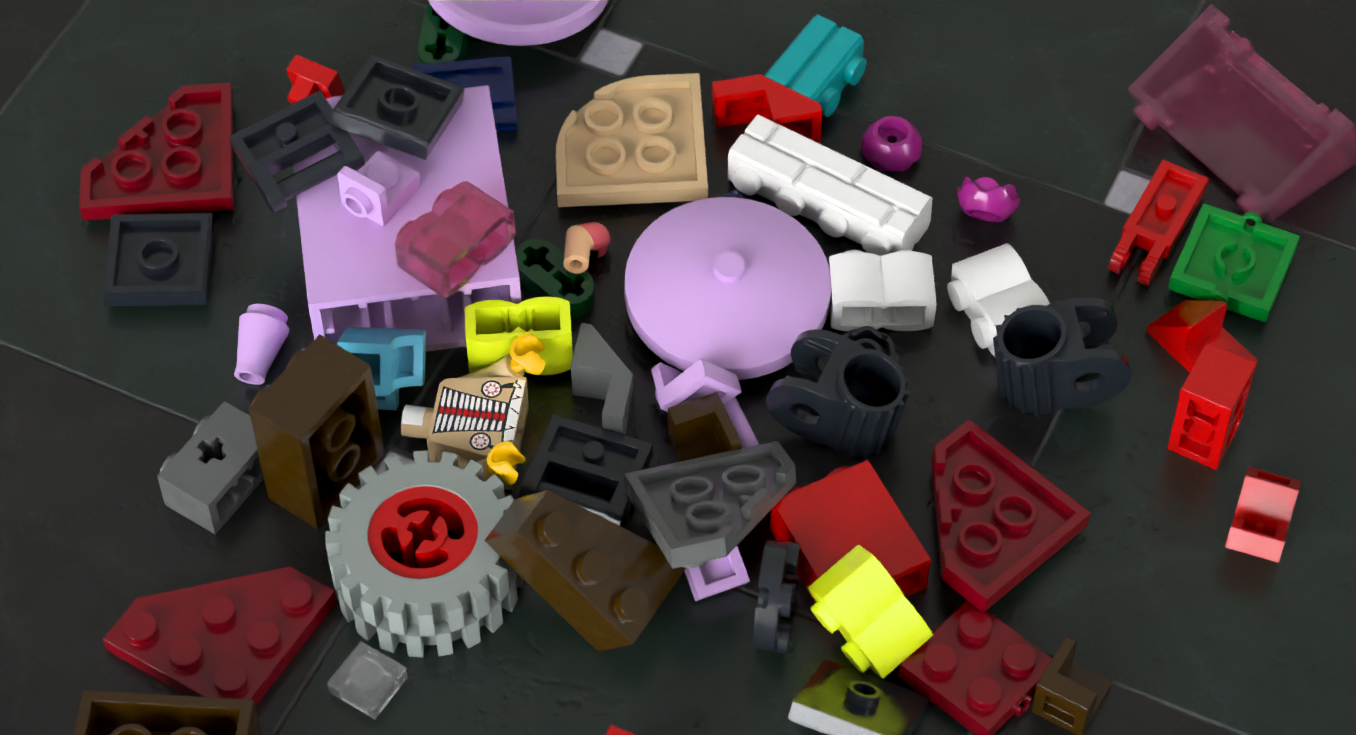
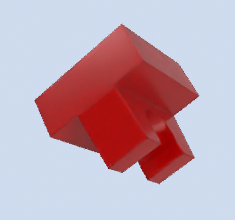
M297 54L286 69L293 85L287 98L293 104L318 91H321L326 99L342 96L345 93L337 71Z

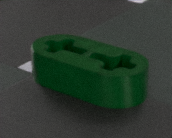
M428 4L424 13L418 43L420 70L424 74L447 81L454 78L462 69L468 34L450 24L448 29H441V24L445 20L434 10L431 4ZM439 48H445L447 51L443 55L442 60H436Z
M530 239L521 243L515 249L520 285L534 297H557L570 301L571 319L581 318L593 309L595 303L593 278L587 271L576 274L567 271L563 265L564 253L554 244L543 239ZM530 261L534 263V265L528 267ZM543 261H545L546 270H544L538 264H541ZM562 287L570 292L565 297L563 296ZM578 290H580V291H581V295H580V296L577 297L575 294H573V293L577 292Z

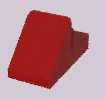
M1184 300L1147 325L1146 332L1189 372H1191L1206 342L1222 349L1235 351L1243 358L1258 364V359L1222 327L1227 309V304L1223 301Z

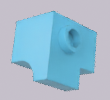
M347 327L340 337L338 346L371 365L378 410H397L399 406V388L423 386L425 382L426 330Z

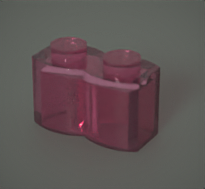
M463 181L453 188L441 192L433 203L432 211L419 216L415 220L406 222L401 227L394 243L397 266L441 297L447 298L467 284L480 266L494 260L516 236L514 211L472 183Z

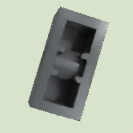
M225 401L211 416H205L198 423L191 439L178 453H172L164 461L157 475L165 505L215 535L264 479L251 417Z

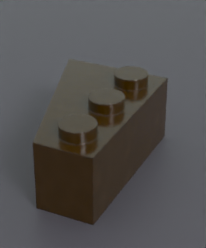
M549 490L515 499L484 540L597 651L633 645L686 569L685 567L672 569L658 545Z

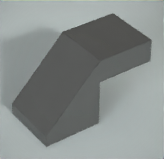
M581 323L571 362L572 394L605 400L602 412V429L627 436L634 406L633 374L592 324Z

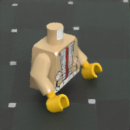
M524 333L513 341L510 347V354L489 367L459 378L444 379L439 384L434 408L405 405L401 421L402 436L427 439L430 462L440 463L443 452L457 454L459 468L465 469L469 461L473 460L483 465L485 481L495 474L504 484V489L512 490L513 484L518 479L517 464L524 463L526 460L520 452L529 410L527 377L522 376L525 370L533 375L540 374L544 370L545 360L537 353L543 351L545 345L533 334Z

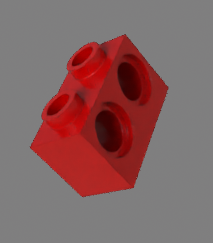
M1206 342L1181 388L1167 449L1217 470L1241 424L1257 363L1243 358L1235 351L1222 349Z

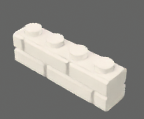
M758 114L746 128L745 134H741L730 148L728 154V180L732 181L733 185L740 192L746 195L758 194L775 202L781 211L790 216L802 215L818 223L819 227L830 236L841 237L843 235L861 244L867 253L882 256L899 250L912 251L914 244L918 243L929 227L932 197Z

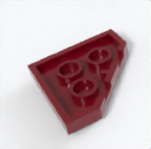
M231 83L181 86L168 97L169 105L152 119L146 115L119 137V146L102 160L95 157L81 169L80 212L83 221L111 219V215L183 214L234 210V149L229 139V136L234 134V95Z
M970 419L934 446L931 466L941 578L984 613L1084 530L1088 525L1091 513Z
M285 567L136 598L106 634L103 642L106 650L186 696L254 700L256 707L337 603L335 590L292 567Z

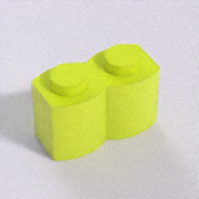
M537 297L525 300L519 304L504 300H485L466 306L465 336L469 373L489 367L510 354V347L513 341L524 333L533 334L545 345V349L537 353L545 360V367L540 374L536 375H555L570 370L573 358L570 301L557 297Z
M859 544L808 587V590L817 601L810 608L811 611L830 633L833 634L839 629L847 641L841 647V650L861 673H864L869 668L882 679L885 678L933 636L925 621L905 598L883 565L872 553Z

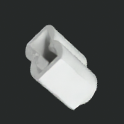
M1008 243L952 264L951 282L947 284L949 298L957 311L964 310L971 319L972 333L980 348H988L994 357L993 337L997 336L996 325L1003 323L1005 320L1004 315H1010L1017 308L1029 305L1046 306L1050 304L1040 287L1031 280L1020 256Z
M850 250L829 257L828 265L831 275L829 313L831 328L849 332L850 330L865 326L875 329L883 327L894 331H918L933 327L937 303L931 255L911 250H899L879 256L859 250Z

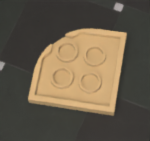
M699 73L648 75L620 80L595 91L594 99L584 105L577 113L572 110L562 125L556 144L558 207L683 202L707 199L708 181Z

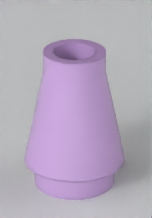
M251 304L248 306L246 313L239 317L237 365L234 376L238 380L253 385H261L265 382L267 372L290 332L289 327L286 325L288 317L282 310L267 304Z

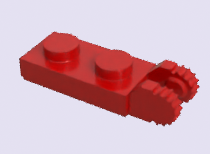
M1162 160L1123 227L1121 239L1111 256L1108 270L1120 274L1127 266L1134 246L1149 251V254L1139 268L1137 282L1149 287L1159 271L1163 258L1168 259L1205 194L1209 178Z

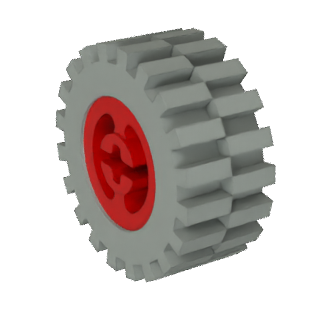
M428 450L413 451L414 463L402 465L397 454L384 459L386 471L379 475L372 466L360 472L361 488L358 490L348 483L339 494L342 508L332 506L328 517L330 531H326V549L336 598L339 599L341 612L347 622L355 619L356 630L359 635L369 641L376 632L378 633L381 649L394 653L398 643L401 642L407 645L408 657L423 658L425 645H437L438 656L453 654L452 641L462 638L467 648L480 643L479 628L485 625L494 633L503 624L502 608L512 612L518 601L517 587L522 588L523 578L484 541L514 500L511 495L505 497L504 484L495 474L485 481L483 465L473 460H470L465 469L459 468L457 454L443 452L440 463L430 462ZM448 529L455 532L460 539L454 540L449 538ZM393 552L399 553L402 564L393 560L389 554Z

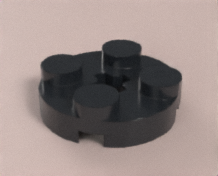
M767 540L765 543L758 588H760L758 606L755 609L753 648L787 654L791 621L782 620V616L790 617V613H794L798 580L787 579V575H797L800 543L778 540V542Z

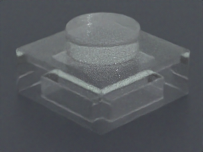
M360 641L328 681V686L331 694L371 718L376 719L408 679L405 666Z

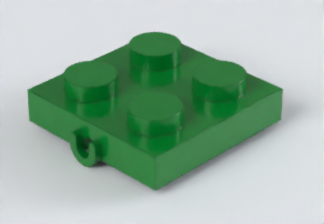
M1203 203L1170 277L1168 290L1200 301H1223L1227 304V310L1266 323L1297 250L1300 235L1262 223V218L1254 212H1246L1243 216ZM1247 219H1252L1256 222V224L1254 226H1250L1246 223Z

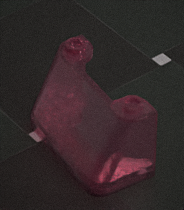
M1211 4L1128 88L1129 93L1137 103L1132 111L1151 130H1154L1158 125L1236 192L1240 196L1236 203L1245 213L1254 212L1261 218L1264 217L1272 222L1356 163V127L1353 122L1337 109L1331 113L1329 108L1323 103L1320 105L1316 104L1258 55L1251 42L1245 37L1241 39L1235 32H1229L1227 28L1231 23L1229 18Z

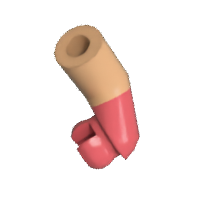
M598 222L573 225L568 228L563 260L564 268L567 271L575 274L585 272L589 266L590 251H597V258L607 253L611 237L606 227Z

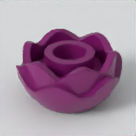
M885 116L873 121L864 131L861 138L862 154L865 160L871 162L879 171H905L910 168L913 162L918 161L922 154V137L919 131L910 121L898 116Z
M965 177L962 187L957 188L959 204L964 213L984 221L1002 222L1014 213L1020 203V198L1017 197L1018 193L1014 185L999 186L996 181L989 177H982L974 182L970 177Z

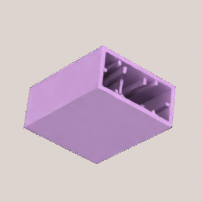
M489 85L464 88L462 104L426 160L348 132L358 147L365 163L378 150L418 171L420 174L421 186L384 226L367 217L360 218L355 216L342 204L337 175L296 195L307 299L314 340L320 334L338 345V341L347 327L426 330V351L466 346V306L485 300H504L515 304L521 303L519 271ZM342 96L330 97L326 100L334 109ZM331 145L294 164L293 171L296 173L338 151L334 145Z

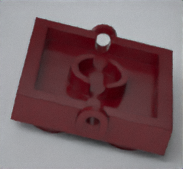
M967 600L939 628L935 627L933 629V636L901 663L898 677L920 694L930 697L929 700L975 735H994L1014 714L1021 717L1028 710L1033 700L1031 696L1036 691V685L1052 658L987 610L984 613Z

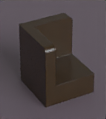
M717 392L668 408V439L679 462L741 449V440Z
M1066 636L1036 685L1031 712L1076 735H1083L1107 696L1111 687V681L1074 662L1077 640Z

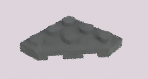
M778 441L625 473L624 480L626 494L672 569L678 567L695 568L704 565L709 560L727 557L796 484L795 463Z

